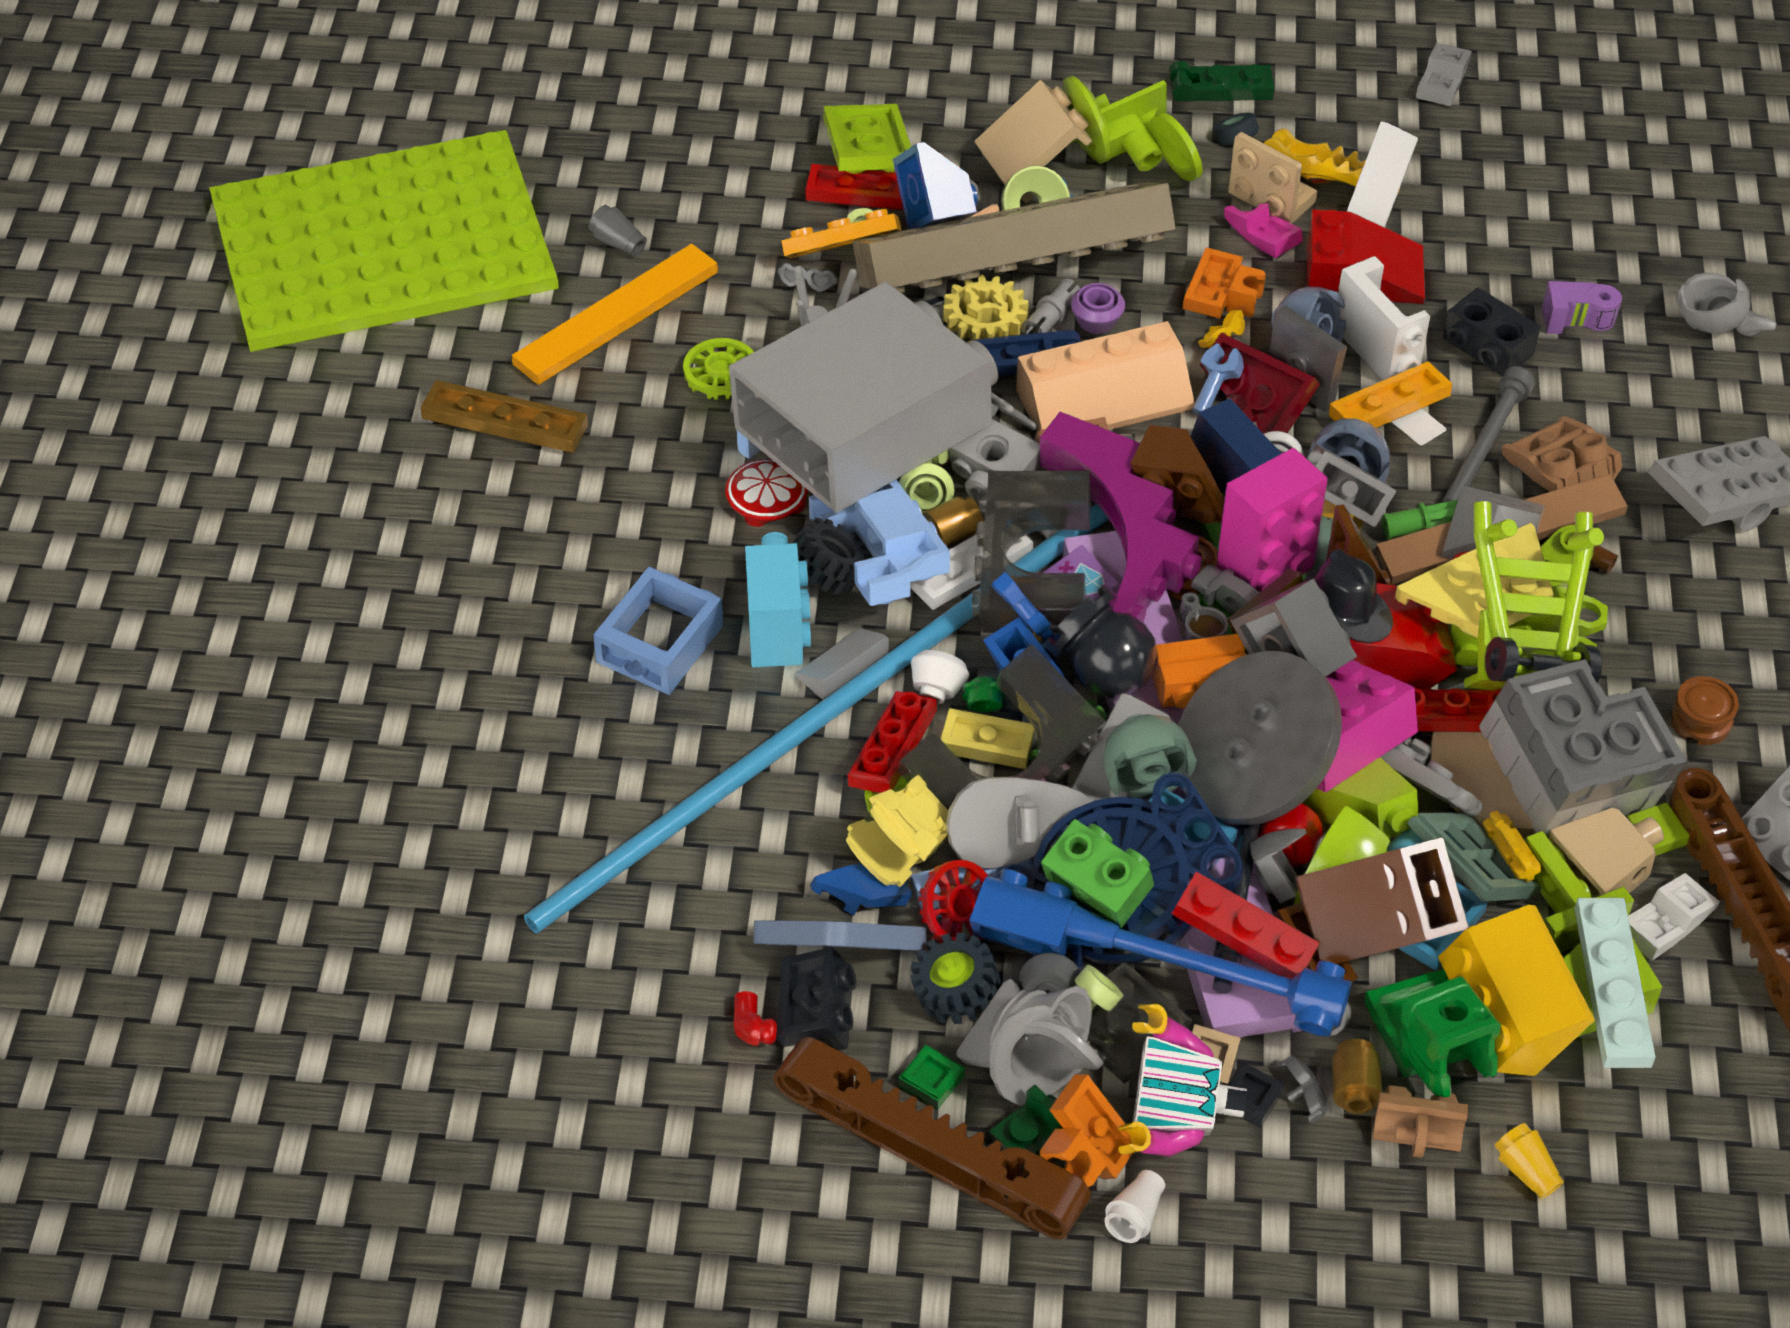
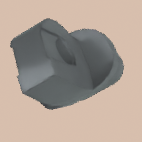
M1208 564L1194 578L1191 584L1193 589L1204 595V603L1210 606L1217 601L1232 615L1260 593L1243 580L1234 576V570L1228 568L1222 571L1212 564Z

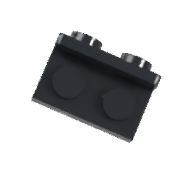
M833 947L786 957L782 960L776 1039L784 1047L796 1045L800 1038L811 1037L816 1040L827 1038L837 1050L848 1048L849 1030H852L854 1025L851 1001L852 991L855 990L857 983L856 974L852 965L846 963Z

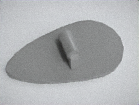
M986 777L968 784L956 795L951 804L946 823L949 844L959 858L971 861L981 868L993 869L1016 864L1034 858L1042 840L1056 822L1072 810L1093 800L1081 792L1052 782L1018 777ZM1059 835V836L1057 837V839L1053 842V844L1050 846L1048 852L1051 850V848L1054 846L1055 842L1058 840V838H1059L1061 835Z

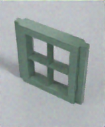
M1419 813L1417 817H1411L1407 823L1424 842L1443 837L1452 871L1481 901L1530 899L1531 896L1537 895L1542 889L1535 880L1525 882L1524 879H1517L1491 840L1492 838L1466 813Z

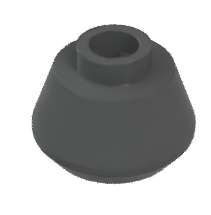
M1042 953L1030 958L1023 965L1019 974L1020 991L1023 989L1025 991L1043 990L1046 993L1077 986L1075 978L1080 974V970L1073 961L1063 955Z

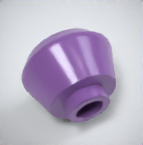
M1092 283L1082 287L1073 295L1071 308L1082 329L1093 334H1101L1110 331L1116 325L1125 310V301L1115 288L1103 283Z

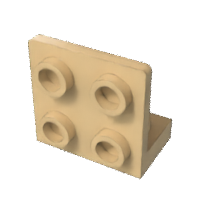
M1243 132L1235 136L1228 193L1256 208L1258 204L1268 203L1269 215L1276 216L1291 224L1316 202L1317 190L1300 182L1302 170L1300 162Z

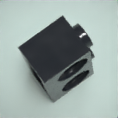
M1477 287L1448 310L1443 339L1503 376L1509 367H1519L1534 355L1541 326Z

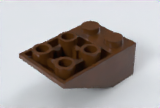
M1443 837L1295 877L1311 937L1319 942L1316 949L1318 962L1327 961L1339 964L1469 929Z

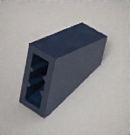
M1231 398L1200 411L1190 436L1219 490L1225 494L1227 483L1282 454Z

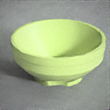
M1030 166L1019 170L1007 181L1002 191L1001 207L1002 210L1020 207L1021 196L1027 192L1035 194L1039 203L1070 197V193L1066 183L1055 171L1047 167Z

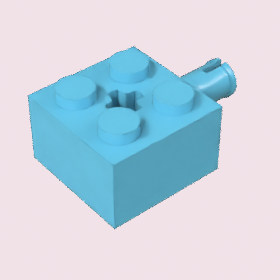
M770 532L762 537L761 545L745 546L751 666L803 665V647H811L810 621L802 622L803 619H810L809 593L807 589H800V587L808 586L807 560L798 561L797 543L788 544V538L785 534Z

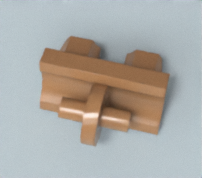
M1389 1085L1385 1093H1379L1373 1127V1140L1412 1145V1156L1423 1158L1425 1147L1460 1152L1464 1126L1468 1115V1105L1458 1103L1455 1094H1451L1450 1097L1446 1098L1432 1095L1430 1099L1411 1097V1092L1406 1087Z

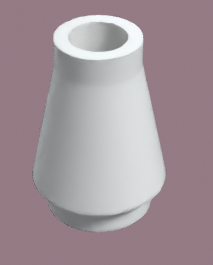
M1151 1170L1141 1171L1137 1178L1106 1206L1105 1226L1115 1238L1126 1243H1135L1140 1238L1146 1237L1149 1234L1160 1196L1165 1189V1182L1162 1177Z

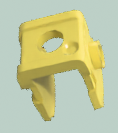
M920 775L911 779L905 788L898 792L890 789L870 797L869 801L872 804L870 813L875 820L867 823L863 819L849 824L847 828L849 833L846 842L855 856L870 873L886 886L895 884L898 887L902 886L912 874L910 868L914 864L928 859L948 838L946 830L948 809L926 786L927 783Z

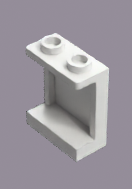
M1374 256L1342 269L1338 293L1344 300L1345 308L1339 307L1340 319L1346 320L1343 338L1382 380H1385L1421 364L1430 315L1423 310L1408 317L1404 316L1381 292L1380 286L1384 265Z

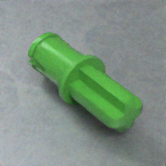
M1458 499L1425 506L1424 503H1417L1416 508L1383 514L1381 516V524L1385 538L1390 540L1394 537L1408 535L1451 522Z

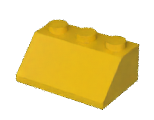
M1526 905L1469 927L1438 956L1449 980L1461 976L1464 977L1501 1024L1499 1036L1495 1039V1053L1498 1056L1497 1072L1536 1076L1595 1021L1535 905Z

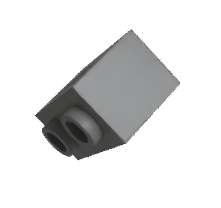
M993 419L990 426L948 449L951 467L956 474L968 480L977 470L987 472L1003 485L1009 499L1012 491L1021 482L1029 478L1038 479L1045 470V468L1040 466L1039 443ZM994 458H1000L997 461H989Z
M1315 444L1307 460L1328 478L1324 499L1334 505L1344 504L1350 514H1354L1357 518L1375 527L1395 495L1396 490L1386 482L1322 446Z

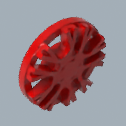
M952 860L934 867V870H930L928 873L930 876L925 887L920 888L919 891L921 897H918V901H922L923 910H919V914L923 916L921 919L922 923H927L929 929L934 934L932 938L938 940L939 943H943L941 935L950 933L952 941L956 940L957 932L962 933L963 923L970 936L974 935L969 920L982 884L988 876L987 873L977 864L967 860ZM958 868L966 869L962 884L959 881ZM978 879L980 883L972 889L971 886ZM937 884L941 890L940 895L934 893ZM933 901H939L940 909L933 908ZM939 914L942 916L941 925H939L936 916Z

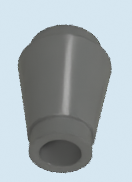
M601 206L593 214L589 222L588 228L593 233L594 239L629 253L633 257L639 255L646 245L647 238L641 234L617 207Z

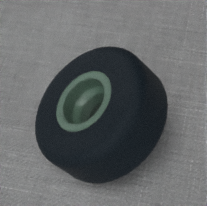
M1248 112L1227 117L1213 127L1215 139L1222 146L1233 145L1235 136L1240 132L1253 137L1259 130L1255 115Z

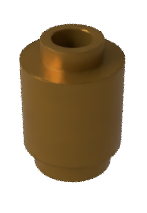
M956 497L922 513L928 522H933L937 535L946 547L975 535L977 529L983 526L981 510L971 497L964 499Z
M1349 1039L1343 1041L1338 1045L1337 1052L1332 1057L1333 1100L1336 1105L1349 1113L1363 1114L1377 1106L1379 1093H1382L1381 1059L1375 1051L1374 1045L1367 1040Z

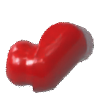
M742 991L735 994L734 1031L737 1037L752 1046H758L759 1043L773 1044L776 1040L777 1023L773 1019H761V1016L758 1015V996L750 991Z

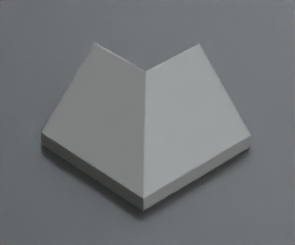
M1462 486L1442 551V557L1452 559L1458 553L1476 549L1474 540V502L1487 501L1492 503V524L1512 519L1516 522L1517 528L1532 523L1535 526L1536 533L1539 530L1545 505Z

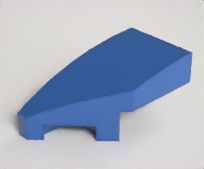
M862 863L817 875L810 884L812 891L820 895L822 892H828L843 901L845 904L843 910L853 916L860 904L866 908L906 906L912 896L907 881L900 887L896 884L886 886L870 873Z

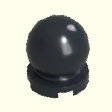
M1102 585L1098 589L1100 598L1096 602L1090 596L1084 599L1059 624L1058 628L1063 632L1060 635L1061 637L1056 642L1051 637L1048 638L1043 647L1055 659L1060 658L1064 654L1070 655L1072 671L1082 686L1096 695L1118 698L1122 693L1131 695L1146 685L1155 671L1158 652L1155 638L1146 624L1130 613L1114 611L1113 605L1117 601L1118 596L1107 585Z

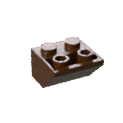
M1149 425L1130 463L1136 476L1173 490L1172 509L1176 510L1175 518L1198 520L1205 524L1213 522L1222 523L1225 500L1188 431L1183 428Z

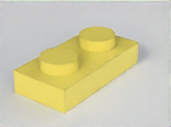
M949 708L940 739L939 753L1026 769L1035 737L1036 724Z

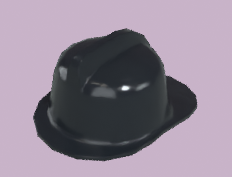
M1336 549L1330 554L1322 567L1315 568L1307 573L1303 582L1314 578L1318 587L1326 594L1329 607L1339 625L1347 632L1350 639L1363 643H1375L1389 636L1393 627L1392 613L1377 593L1376 574L1368 563L1360 558L1348 556L1342 550Z

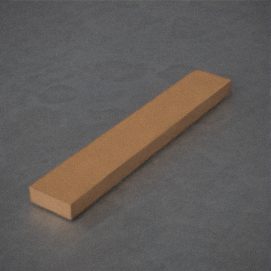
M1611 474L1525 499V501L1545 505L1537 533L1538 540L1551 537L1561 527L1575 525V513H1593V524L1625 515L1628 507ZM1451 522L1376 544V554L1384 570L1389 575L1391 585L1413 579L1452 560L1442 557Z

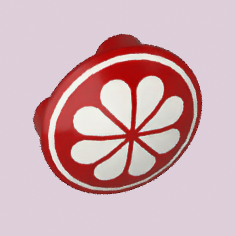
M759 459L745 463L737 468L727 480L725 493L730 506L737 513L744 516V520L748 525L761 527L767 524L768 521L779 520L802 512L806 508L808 489L772 459Z

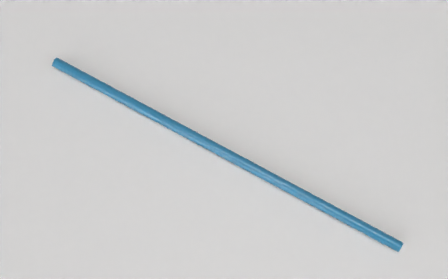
M1097 504L1089 508L524 915V920L528 927L536 934L541 932L911 664L912 658L923 650H930L1002 597L993 589L991 584L1004 572L1018 586L1063 554L1064 538L1089 535L1109 520L1103 510Z

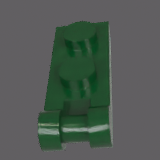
M1176 61L1169 67L1170 80L1172 81V96L1177 101L1273 100L1275 88L1271 65L1190 66L1185 61Z

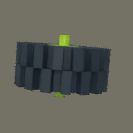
M957 932L956 940L952 941L949 933L941 935L943 943L937 945L934 939L927 943L930 950L928 953L922 949L918 951L916 956L919 962L912 961L911 965L913 975H910L911 982L922 1008L925 1009L927 1015L931 1018L936 1015L939 1022L946 1024L949 1016H951L954 1024H962V1016L968 1015L971 1022L977 1019L975 1011L980 1009L984 1012L989 1005L987 999L992 1000L997 993L996 988L1001 987L1000 974L989 947L985 943L981 945L978 937L972 935L968 941L965 933Z

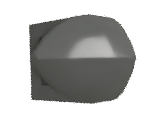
M1295 828L1271 832L1250 843L1251 854L1258 867L1256 871L1257 878L1265 892L1269 895L1273 893L1280 904L1296 896L1298 892L1295 877L1298 875L1283 849L1307 833L1305 829Z

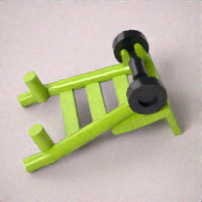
M1487 501L1474 502V540L1488 609L1480 610L1478 673L1464 679V688L1502 689L1510 678L1586 659L1593 672L1592 676L1596 683H1598L1602 672V657L1599 649L1594 645L1578 644V624L1592 549L1604 541L1603 532L1599 528H1593V513H1575V534L1568 539V547L1574 551L1572 564L1496 557L1493 543L1514 536L1517 533V524L1512 519L1492 524V503ZM1500 577L1568 583L1565 598L1503 593ZM1507 612L1561 617L1559 633L1509 628ZM1522 649L1555 651L1554 655L1529 653L1526 657H1519L1522 654Z

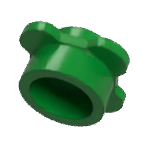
M978 677L963 685V690L966 692L962 693V699L967 701V708L971 711L981 713L994 712L1002 707V701L1005 700V693L1003 692L1007 690V685L1003 682H997L992 677Z

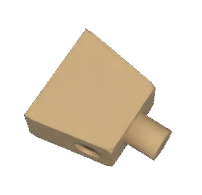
M1610 808L1555 827L1550 830L1549 835L1550 842L1561 849L1567 865L1575 876L1587 884L1592 898L1623 886L1629 893L1637 888L1651 874L1656 855L1653 846L1663 841L1664 838L1660 825L1653 818L1648 817L1633 825L1619 809Z

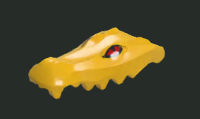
M1284 128L1278 129L1272 138L1264 142L1265 145L1300 162L1302 165L1301 176L1314 184L1338 181L1356 187L1366 160L1363 162L1358 160L1357 151L1352 152L1346 157L1342 146H1338L1335 150H1330L1328 142L1320 144L1304 143L1297 140L1289 130Z

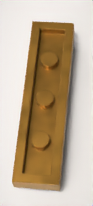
M435 380L420 407L422 419L571 453L575 452L588 426L586 413Z

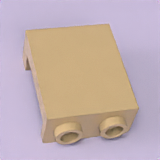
M1040 79L974 141L1004 185L1019 170L1030 166L1044 167L1076 138L1086 146L1092 142L1084 130L1089 126L1088 123L1074 108L1071 111L1069 110L1068 106L1072 102L1058 86L1051 89ZM1030 192L1024 193L1021 196V200L1027 204L1035 194Z

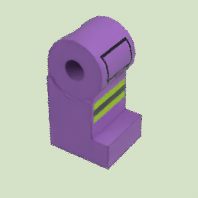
M1549 281L1542 303L1546 334H1562L1564 327H1588L1596 331L1611 329L1616 322L1621 306V293L1616 288L1605 284Z

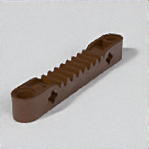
M1686 769L1677 777L1669 806L1690 835L1686 845L1688 852L1695 860H1701V870L1703 872L1709 871L1710 886L1717 885L1718 900H1725L1726 914H1733L1734 929L1741 928L1742 943L1750 944L1749 955L1751 959H1758V971L1760 974L1764 973L1767 992L1790 1032V902L1719 779L1705 769Z
M800 1038L774 1073L773 1079L778 1089L794 1102L1050 1238L1059 1240L1066 1238L1092 1197L1091 1191L1080 1178L1029 1150L1015 1147L1006 1148L1001 1151V1142L998 1140L986 1147L984 1146L983 1132L980 1131L971 1138H968L967 1124L961 1123L954 1129H951L950 1115L945 1114L934 1120L933 1106L928 1105L922 1110L917 1111V1098L912 1096L904 1102H900V1089L897 1087L886 1094L883 1093V1080L879 1078L871 1083V1075L862 1063L814 1038ZM1021 1164L1024 1165V1171L1021 1170Z

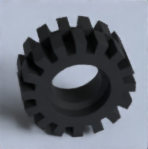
M821 518L810 519L792 543H797L798 561L807 560V574L810 577L808 582L812 585H815L816 582L821 584L820 589L826 592L831 588L833 594L839 595L841 592L848 594L855 587L854 562L869 559L871 556L869 551L863 550L865 544L862 541H856V535L852 531L849 534L846 533L843 525L838 524L836 527L833 525V521L826 519L824 522Z

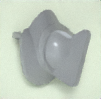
M1011 979L1001 985L956 1052L957 1057L964 1064L990 1068V1076L998 1093L1019 1106L1026 1103V1091L1033 1085H1037L1046 1095L1053 1094L1065 1086L1074 1074H1078L1082 1068L1098 1070L1103 1065V1060L1096 1053L1098 1050H1094L1089 1045L1090 1042H1087L1092 1017V1003L1086 989L1077 985L1046 993L1043 990L1025 991L1023 989L1020 991L1019 986Z

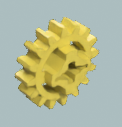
M980 275L978 282L966 279L964 280V287L952 285L951 294H945L943 322H947V328L951 332L958 331L957 336L962 340L966 338L976 340L1020 335V328L1028 317V300H1024V291L1022 289L1013 291L1014 282L1009 281L1003 285L1000 284L999 276H995L992 281H986L984 275Z

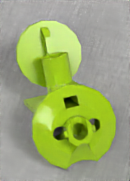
M1073 75L1063 79V92L1072 102L1068 108L1070 111L1074 108L1086 120L1089 126L1084 130L1092 140L1087 146L1077 138L1069 144L1076 141L1084 152L1099 164L1105 163L1111 158L1127 151L1140 171L1153 169L1164 158L1172 170L1184 180L1190 182L1202 176V161L1195 144L1182 125L1171 115L1167 114V84L1164 80L1109 104L1105 93L1095 98L1088 87Z

